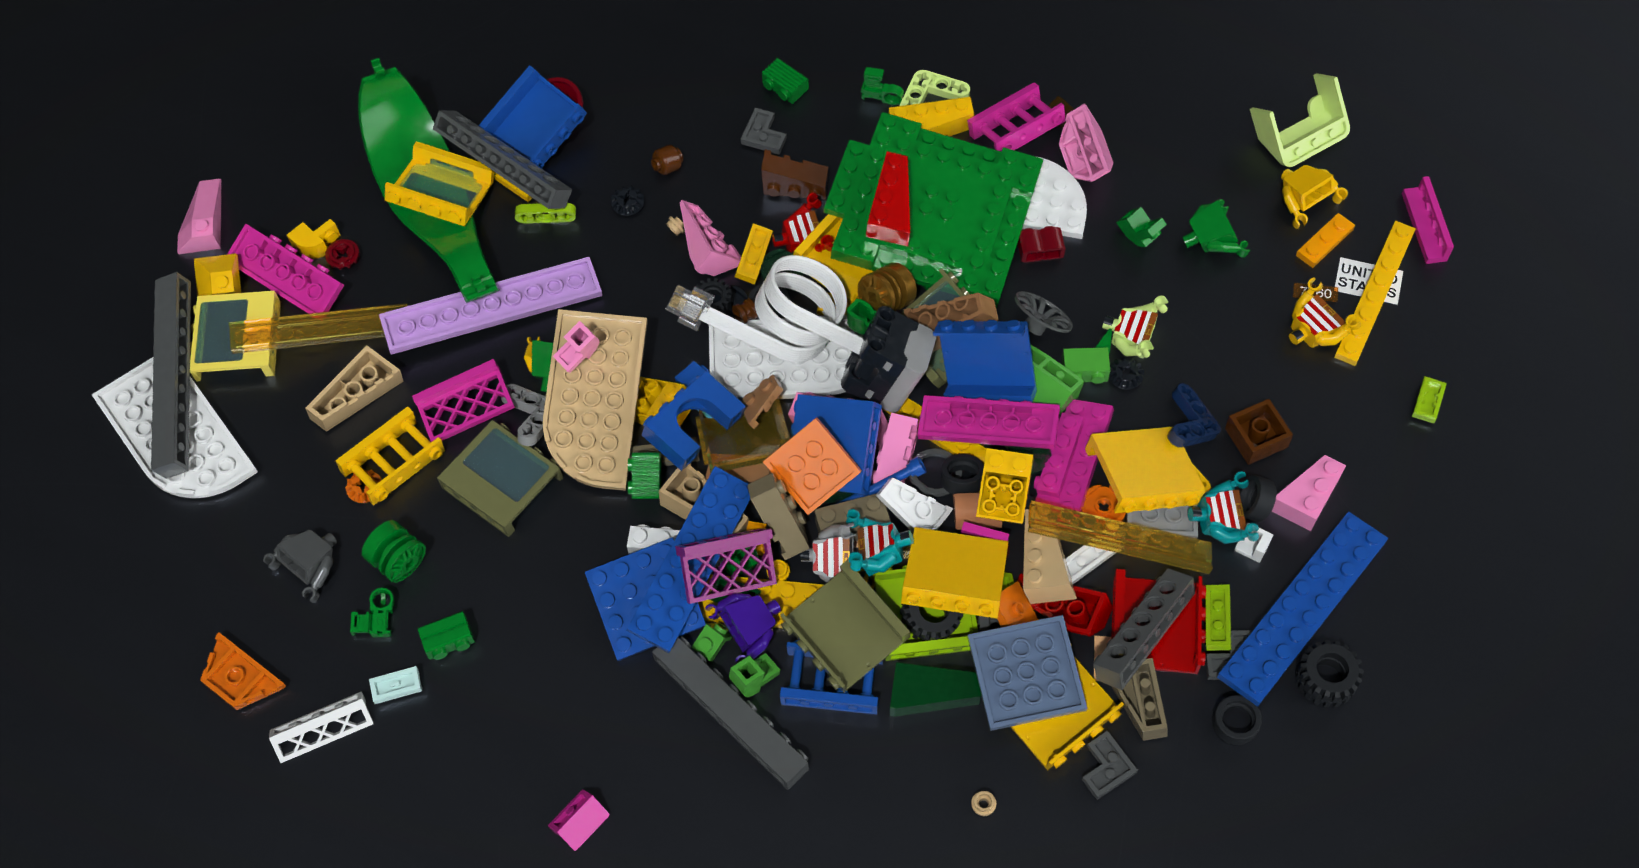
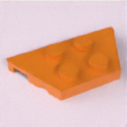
M220 632L216 634L215 639L217 642L213 653L210 652L208 664L203 671L200 681L234 709L239 710L286 687L281 680Z

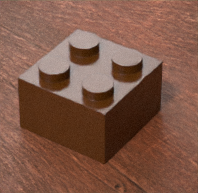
M1270 399L1230 415L1225 430L1248 465L1288 448L1293 437L1292 432Z

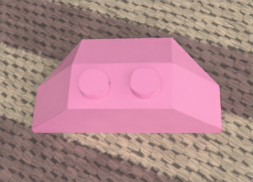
M1083 104L1066 115V123L1062 130L1059 146L1068 172L1077 180L1093 182L1109 173L1114 162L1100 126L1087 105Z

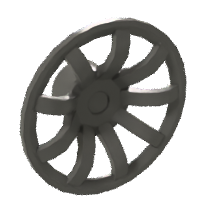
M1026 291L1016 293L1014 297L1015 302L1028 315L1025 321H1027L1028 330L1031 333L1042 336L1046 328L1062 333H1068L1072 330L1073 323L1070 318L1050 301ZM1035 299L1040 301L1038 309ZM1045 304L1050 306L1051 309L1043 314ZM1055 313H1059V314L1061 315V316L1051 317V316L1054 315ZM1057 325L1062 326L1063 329L1057 328Z

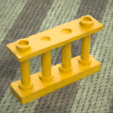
M408 406L335 460L340 472L345 477L354 473L369 488L366 493L373 506L385 500L389 493L432 460L438 459L445 451L442 440L439 437L430 442L414 426L417 422L413 411ZM405 432H408L423 447L414 456L397 440ZM390 445L406 461L396 470L378 453L386 446ZM369 459H372L388 475L379 483H376L360 467Z

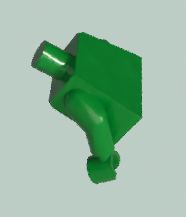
M1219 199L1213 203L1200 205L1189 220L1194 231L1182 237L1187 248L1200 242L1204 252L1236 253L1239 257H1246L1250 252L1249 249H1245L1248 246V242L1244 240L1239 245L1236 243L1238 242L1237 236L1226 217L1229 206H1223L1225 201Z

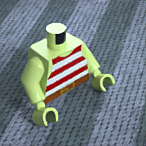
M1158 296L1152 303L1138 307L1123 308L1119 319L1106 316L1102 328L1107 330L1112 328L1114 333L1111 343L1124 356L1148 358L1150 356L1148 350L1154 349L1150 339L1158 317L1156 312L1159 310V312L1165 313L1168 309L1165 304L1169 301L1165 296Z

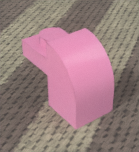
M581 321L564 336L567 342L553 355L569 373L585 358L589 359L599 345V339Z

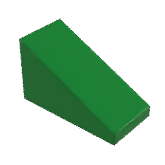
M1109 328L1095 348L1108 347L1110 354L1112 328Z

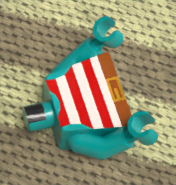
M1240 471L1236 473L1235 480L1233 481L1227 480L1216 485L1203 495L1197 507H1190L1188 509L1189 521H1200L1202 533L1213 537L1223 544L1244 541L1245 538H1248L1250 541H1257L1259 539L1258 533H1251L1252 531L1259 530L1258 525L1250 523L1246 526L1239 490H1235L1237 486L1242 489L1248 487V480L1239 482L1240 478L1246 476L1245 472Z
M848 510L846 524L854 523V526L850 528L860 526L857 529L859 553H850L848 560L853 571H859L863 567L867 575L871 576L878 572L884 573L893 565L902 562V547L914 544L913 535L910 530L899 533L892 522H877L865 517L860 519V513L857 510Z

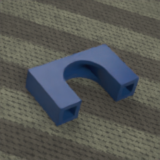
M706 371L701 376H695L689 383V387L685 390L683 388L680 389L670 403L668 401L665 402L655 416L650 415L644 421L642 436L682 471L697 458L701 446L680 428L677 416L686 410H701L708 413L728 430L742 418L746 406Z

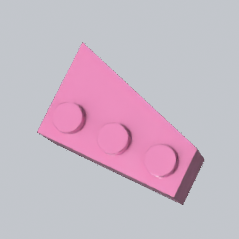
M891 413L887 431L884 432L882 440V451L879 450L877 455V470L872 472V484L906 468L907 464L910 463L917 443V418Z
M1324 455L1276 495L1272 512L1311 531L1346 465Z

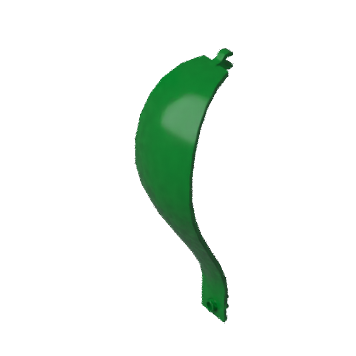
M376 58L371 60L374 74L362 78L358 113L365 151L373 175L385 198L386 182L395 184L413 159V145L416 141L448 152L451 151L444 137L433 130L434 119L404 75L396 67L384 70L380 59ZM411 175L403 186L404 188L466 208L470 205L467 191L418 175ZM387 202L403 224L445 261L466 303L500 291L482 253L473 215L464 227Z

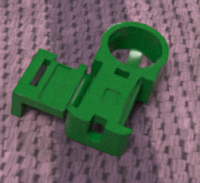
M866 67L861 88V98L863 100L865 98L882 100V103L899 105L902 101L904 90L898 85L885 83L883 85L880 82L883 80L884 69Z
M377 588L371 593L369 598L370 612L358 615V612H351L350 633L352 636L355 633H370L371 637H390L392 635L391 630H388L389 613H393L394 597L387 588ZM381 594L380 608L376 607L373 603L374 598ZM386 594L390 596V603L385 607Z

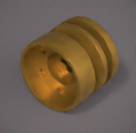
M890 263L863 276L858 283L857 292L859 299L869 303L874 311H877L881 306H887L897 311L913 303L917 287L915 279L905 266L899 263Z

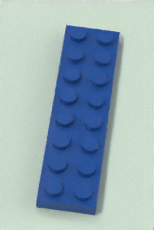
M716 466L713 468L626 631L668 653L670 652L695 603H687L680 556L676 554L675 546L732 534L750 501L748 483ZM714 554L709 564L715 567L720 555ZM697 559L688 560L689 570L696 574L702 563ZM705 567L699 578L707 582L712 570ZM696 581L692 588L694 597L699 596L704 588V585Z

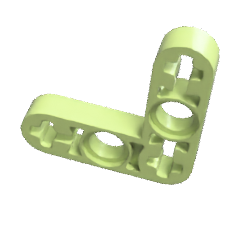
M919 70L914 74L899 106L923 103L928 93L947 99L969 97L970 86L964 81L927 70ZM922 79H926L923 80L922 87L919 86V81H922ZM939 83H944L947 85V87L944 89H939L936 85ZM916 92L921 96L919 98H912L910 95Z

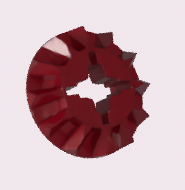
M348 239L333 242L325 252L327 263L332 268L336 267L340 270L344 267L350 269V265L353 263L357 264V258L360 257L357 244ZM338 253H339V254H340V253H341V254H345V253H346L348 257H343V256H342V257L340 258L339 255H338Z

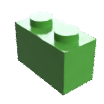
M1108 347L1063 349L1062 365L1085 382H1093L1095 384L1108 382L1110 375Z

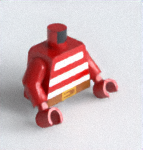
M810 193L807 196L808 204L804 203L783 221L782 233L772 235L774 247L786 245L788 254L793 255L794 250L817 227L819 222L815 210L812 211L811 208H820L822 202L817 199L818 195L816 193ZM824 235L820 243L815 246V250L822 252L826 249L830 252L834 239L830 235Z

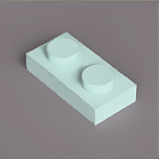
M416 666L369 679L372 699L375 704L422 691L419 671Z

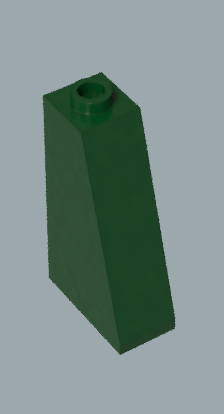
M896 662L890 716L896 717L980 705L981 692L976 672Z

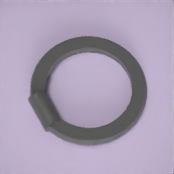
M932 448L918 453L915 457L919 456L921 460L930 456H940L947 459L953 454L943 449ZM955 471V478L962 479L963 471ZM909 476L911 485L923 495L941 497L950 494L944 488L934 489L927 487L917 476Z

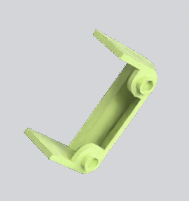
M1318 73L1314 74L1318 94L1308 102L1307 110L1309 117L1281 132L1278 131L1273 111L1254 107L1250 109L1259 141L1281 165L1293 167L1346 138L1349 134L1350 124L1337 77Z

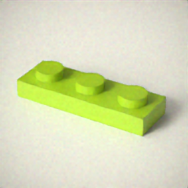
M1230 584L1206 585L1207 651L1231 650Z

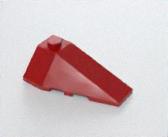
M1020 573L1017 581L1023 589V574ZM1073 586L1077 599L1031 604L1034 610L1047 618L1063 615L1067 631L1089 637L1105 628L1113 609L1107 593Z

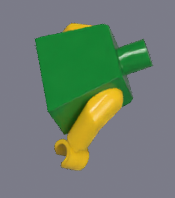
M528 337V346L524 354V360L532 376L543 379L541 392L546 393L553 343L543 342L540 337L532 341V338Z

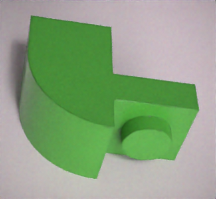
M766 653L755 660L749 655L730 668L729 679L745 697H750L760 692L761 687L777 677L781 670Z

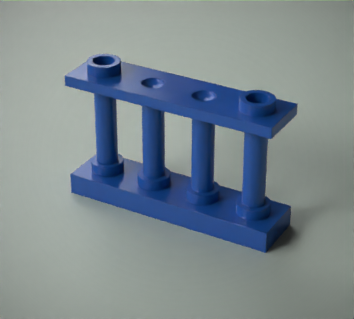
M798 640L787 642V653L794 656L790 686H787V688L781 687V705L877 715L878 697L872 695L874 668L864 676L862 693L859 695H852L847 691L843 693L840 688L835 693L825 692L823 689L825 670L820 672L817 668L814 688L803 690L799 687L803 657H814L809 652L804 653L796 644Z

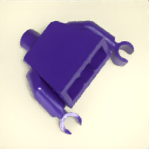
M740 593L729 595L720 600L718 605L708 604L705 607L706 611L715 608L714 615L708 618L715 620L721 617L741 651L745 652L747 650V654L739 655L736 658V662L742 657L746 658L749 655L752 659H755L768 647L774 635L772 628L776 625V620L773 616L781 612L780 605L776 600L765 604L759 595L752 597L750 594Z

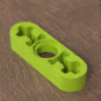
M541 203L520 204L515 208V220L524 224L571 222L576 219V206L571 203H567L565 208L548 209Z

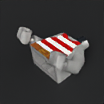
M854 523L846 525L832 524L821 531L818 537L813 540V548L800 553L801 562H813V573L818 574L820 579L826 583L841 572L840 565L849 560L850 553L854 552V536L856 534L850 532V527H853Z

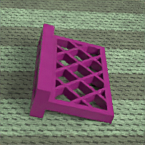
M758 528L675 546L676 554L680 556L687 603L692 604L777 584L770 539L773 538L772 529ZM764 544L765 553L760 560L752 552L757 545ZM737 549L745 553L739 565L730 559ZM714 554L724 558L718 569L709 564ZM749 557L758 563L752 574L743 568ZM697 559L702 563L696 574L689 570L688 560ZM727 562L736 567L730 579L721 573ZM762 566L768 570L769 580L760 581L756 578ZM705 567L715 572L709 583L699 578ZM740 571L749 577L744 586H739L734 582ZM719 576L727 581L722 591H717L712 587ZM696 581H698L706 588L700 596L694 597L692 588Z

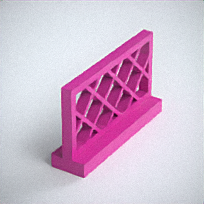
M494 359L412 396L431 442L438 437L443 441L515 408L501 369ZM498 378L499 383L496 390L487 388L490 381ZM470 390H479L475 399L466 397ZM484 392L493 394L489 404L480 401ZM498 396L506 398V404L500 407L494 406ZM457 398L459 400L454 409L446 406L449 400ZM464 401L473 403L468 413L460 411ZM478 405L486 407L484 414L480 416L473 415ZM433 407L439 408L434 418L427 416L425 411ZM444 410L452 413L448 422L439 420ZM457 414L466 417L463 424L458 426L453 424ZM437 424L445 426L441 434L434 436L433 431Z

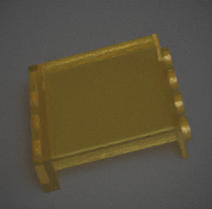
M779 397L773 402L768 412L762 411L756 419L759 424L755 429L748 424L744 413L742 418L728 430L714 418H703L701 410H699V416L695 417L704 465L709 464L710 472H712L715 466L725 471L762 464L768 456L790 439Z

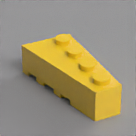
M970 97L889 108V114L922 123V129L949 137L969 130L967 120L974 116Z

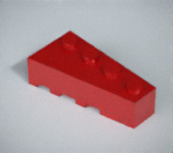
M886 152L867 223L866 237L908 247L910 238L908 156Z

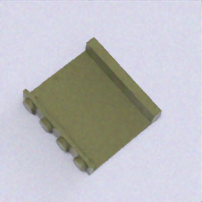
M848 560L840 565L841 572L790 614L785 616L782 613L780 615L783 621L781 624L782 628L789 636L793 633L797 637L798 641L796 644L804 653L809 652L814 657L811 661L820 672L825 670L830 676L827 678L828 682L835 690L840 688L843 693L910 638V631L862 576L850 568Z

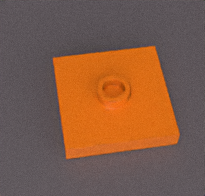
M1018 581L1001 591L997 618L1001 627L1038 620Z

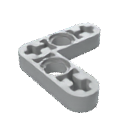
M507 384L506 386L515 408L531 414L518 428V442L524 446L535 445L544 435L543 424H536L534 422L543 421L546 396L515 384ZM501 397L502 402L506 404V398ZM526 401H535L536 403L529 404Z

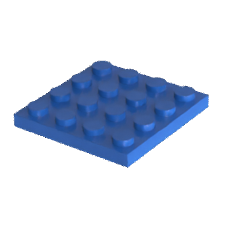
M673 537L585 572L617 661L655 647L653 644L626 630L674 543ZM698 602L695 603L678 637L705 627L706 622Z

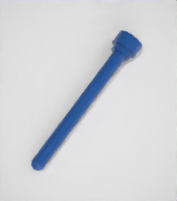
M917 456L911 459L906 468L871 485L869 495L879 492L890 478L901 481L910 475L912 477H919L925 474L927 471L921 458ZM853 494L841 500L838 503L858 499L865 496Z

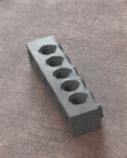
M1168 568L1162 576L1157 578L1154 587L1145 594L1140 605L1133 609L1131 616L1126 623L1120 626L1116 636L1108 641L1102 654L1095 658L1093 667L1096 680L1123 690L1194 596L1195 589L1192 576Z

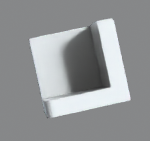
M1261 528L1258 531L1251 532L1259 534L1257 541H1250L1248 538H1245L1244 541H1239L1235 547L1236 552L1259 563L1273 537V534Z

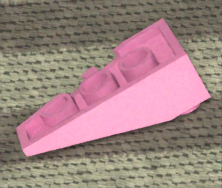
M221 179L199 181L178 233V254L221 249Z
M681 200L680 208L688 251L695 270L700 274L716 276L737 268L741 259L737 249L732 244H729V246L723 240L724 234L711 226L712 221L698 205Z

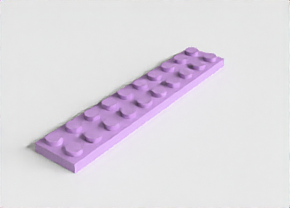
M590 257L498 281L496 284L500 291L466 303L462 293L458 292L381 313L379 317L390 354L602 296V290Z

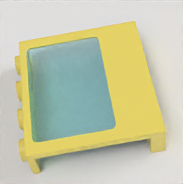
M275 291L197 296V303L193 307L195 321L191 325L193 339L190 342V374H192L196 382L201 381L202 372L261 368L266 377L275 376L281 301Z

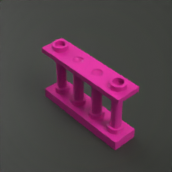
M1035 82L967 120L970 137L975 140L985 135L994 142L995 150L1001 152L1003 147L1016 150L1066 121L1064 104L1060 103L1051 109L1041 101L1039 85ZM1035 106L1043 114L1034 118L1026 110ZM1018 115L1027 123L1016 127L1009 120ZM1000 125L1009 131L1008 134L1002 137L993 131L994 128Z

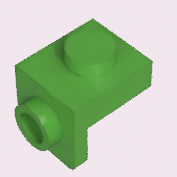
M719 622L706 624L691 648L702 654L708 661H713L725 641H730L733 636L728 633V628Z

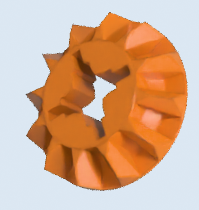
M372 469L370 471L364 470L376 483L381 481L379 474L375 473ZM353 473V476L347 479V486L345 487L349 498L357 503L370 502L366 493L369 488L365 485L363 492L360 488L362 481Z

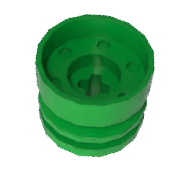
M389 520L379 525L368 536L362 547V556L374 568H378L380 573L385 575L388 580L397 583L409 577L417 569L424 558L426 547L414 535L409 534L397 521Z

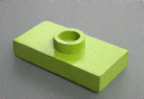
M1424 376L1412 417L1434 424L1447 383Z

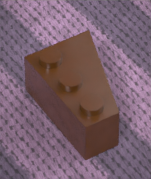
M765 149L761 169L764 195L807 198L810 193H816L818 195L817 199L826 200L829 182V169L827 166L806 160L800 163L790 160L788 155H783V158L771 155V151Z

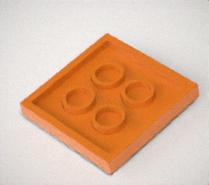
M818 417L813 419L763 461L778 480L781 479L786 490L807 515L862 471Z

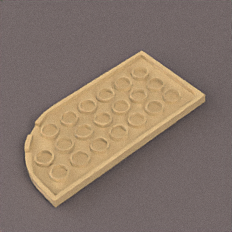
M558 309L543 413V433L548 450L557 465L570 477L585 485L626 491L628 458L631 455L647 318ZM581 321L599 339V345L589 359L585 358L569 373L553 355L567 342L564 336Z

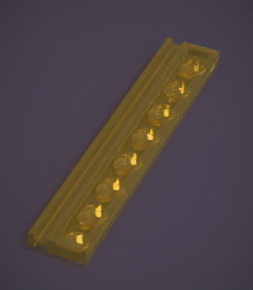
M406 303L229 322L231 352L236 354L385 337L379 314L407 307L408 305Z
M1033 500L1029 505L1028 532L1206 574H1210L1213 566H1211V542Z

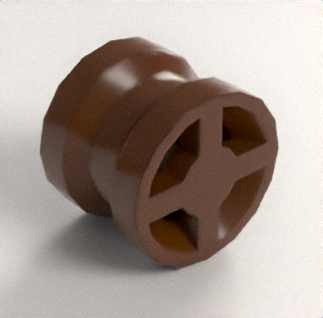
M749 298L745 299L742 304L732 306L735 319L744 324L749 319L754 320L758 318L755 304Z

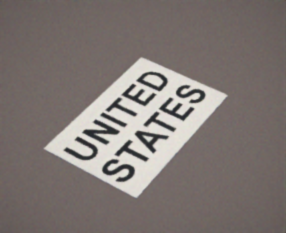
M1340 257L1334 291L1361 297L1375 265ZM1397 270L1384 302L1398 305L1403 271Z

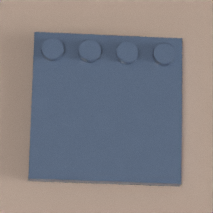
M1063 615L968 634L967 638L990 731L1087 711L1088 708Z

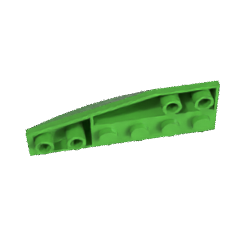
M1031 345L1037 388L1033 403L1060 405L1061 414L1074 399L1078 398L1085 381L1052 357Z

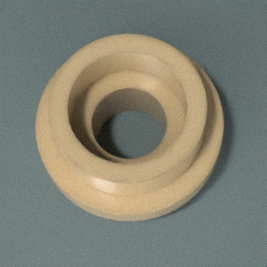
M671 216L668 218L669 221L666 225L676 236L685 232L683 229L684 224L677 216L675 218Z
M988 791L977 792L971 801L972 809L980 816L992 814L996 808L994 795ZM986 801L988 806L983 808L979 805V802Z

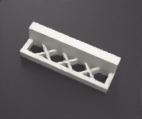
M361 691L271 729L269 739L280 763H283L373 724V720ZM360 709L366 719L360 723L348 721L351 713ZM332 721L343 724L340 731L336 733L326 731L325 729L328 723ZM308 731L320 733L315 742L309 743L302 739ZM287 740L297 743L294 750L283 754L279 746L280 743Z

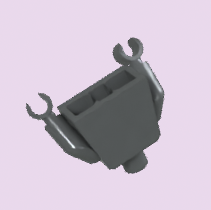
M312 530L298 534H289L277 544L274 553L266 554L263 560L271 570H277L282 563L306 585L311 583V587H306L302 591V596L307 599L308 595L313 592L310 602L315 603L319 599L317 589L322 587L333 564L332 547L337 544V541L331 533L320 538Z

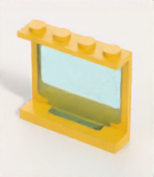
M416 141L413 145V159L395 184L386 182L385 201L465 227L494 183V171L479 161Z

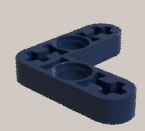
M1180 383L1172 392V397L1189 419V422L1174 425L1167 435L1169 441L1176 447H1186L1215 439L1221 431L1219 423L1189 385Z

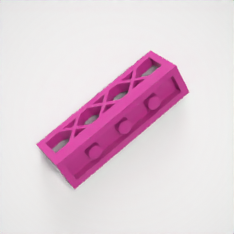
M1429 176L1422 177L1419 187L1404 189L1402 196L1412 225L1416 228L1415 234L1425 263L1446 262L1454 245Z

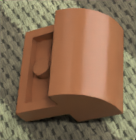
M980 491L977 493L952 494L956 530L962 529L963 522L990 529L1002 528V521L976 517Z

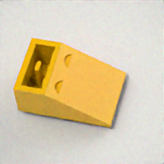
M640 377L635 422L643 425L650 415L655 416L665 402L668 401L670 403L676 393L682 388L685 390L686 386L674 382ZM691 409L683 411L677 416L679 426L682 425Z
M986 449L976 517L1023 524L1032 473L1033 455Z

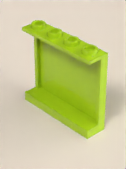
M907 565L903 566L902 569L893 570L890 567L884 573L878 572L874 574L876 594L900 621L903 617L900 615V609L902 608V589ZM919 607L921 616L931 623H938L944 619V610ZM963 614L959 626L946 639L922 641V638L918 637L916 640L912 637L914 634L910 631V638L887 656L885 661L971 651L967 637L968 634L978 633L976 615Z

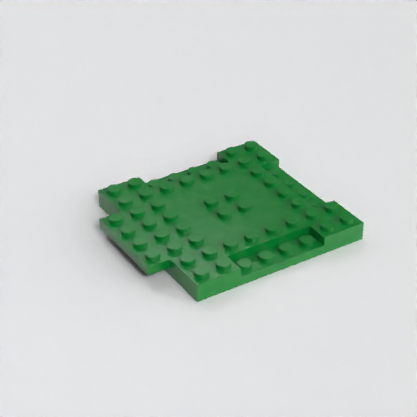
M882 112L870 145L849 139L824 206L823 213L843 218L831 250V259L871 271L878 270L890 263H899L911 272L916 284L928 288L943 277L939 272L943 268L947 274L951 271L959 280L956 284L960 289L964 286L970 294L980 293L994 299L997 308L1044 159L1004 147L1002 152L922 129V123ZM887 151L908 156L910 238L908 247L866 237L867 223ZM950 284L940 290L960 297Z

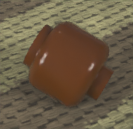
M666 145L653 152L651 165L655 171L662 175H667L681 168L683 155L677 147Z

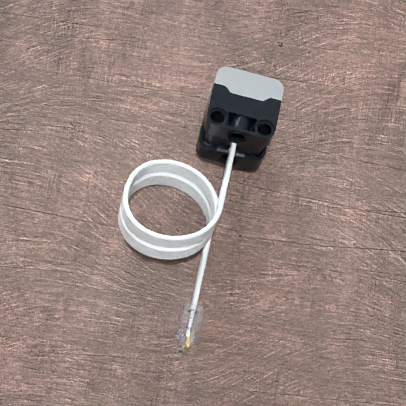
M798 255L784 256L773 264L755 297V310L761 322L778 337L793 344L811 347L801 348L785 344L710 307L715 296L695 286L690 291L677 285L665 309L679 316L677 322L695 331H698L703 321L762 351L789 362H804L813 359L823 351L830 340L851 351L841 379V387L844 391L866 401H874L882 405V409L891 413L899 411L926 372L936 341V336H933V330L887 306L879 307L862 337L838 326L845 315L847 307V295L841 280L824 264ZM780 271H797L815 278L829 290L834 299L835 305L829 294L814 281L798 274ZM778 287L795 290L810 298L819 308L823 309L822 313L824 316H828V321L794 304ZM766 297H767L769 303L773 306V308H774L778 313H780L783 317H785L786 319L790 320L791 322H793V323H795V324H797V325H799V326H801V327H803V328H805V329H807V330H803V329L797 328V327H795V326H793V325L787 323V322L784 321L783 319H781V318L770 308L769 304L767 303Z

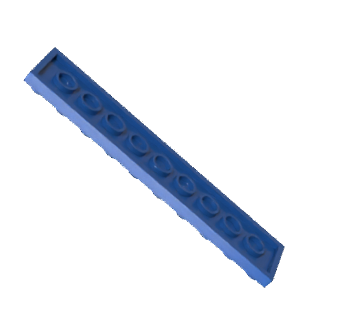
M1348 511L1219 672L1217 678L1258 707L1385 545L1388 537Z

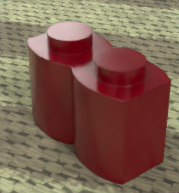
M1047 226L1041 230L1032 228L1022 230L1018 240L1021 262L1063 258L1065 245L1061 228Z

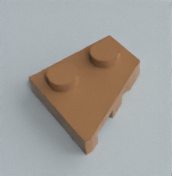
M773 374L769 378L764 379L754 391L746 394L741 401L746 406L744 415L748 424L753 429L759 424L756 419L762 411L768 412L773 402L783 391L779 380Z

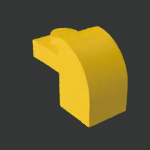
M331 219L314 232L302 222L287 234L292 247L297 249L301 255L305 254L312 259L324 257L327 246L341 236L336 224Z

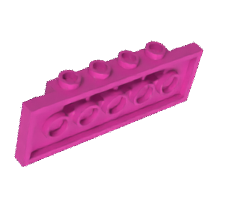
M245 224L227 253L238 254L239 270L323 322L343 289L344 284L329 275L328 272L330 270L319 263L317 266L313 265L314 260L305 254H302L301 257L297 255L298 250L288 244L285 247L281 245L282 240L272 234L268 237L250 225Z
M924 395L917 436L918 439L1055 449L1060 405L1032 403L1030 401L1013 402L1006 399L987 400L985 398L970 399L961 396L941 397Z
M1074 399L1066 408L1065 413L1062 412L1059 418L1055 449H1047L1049 450L1047 457L1043 456L1041 459V476L1037 475L1034 480V489L1037 491V497L1033 508L1048 507L1055 523L1077 527L1086 494L1098 462L1097 455L1088 456L1085 447L1091 434L1107 433L1114 412L1112 405Z

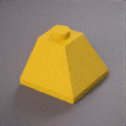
M238 254L194 258L197 296L241 293Z

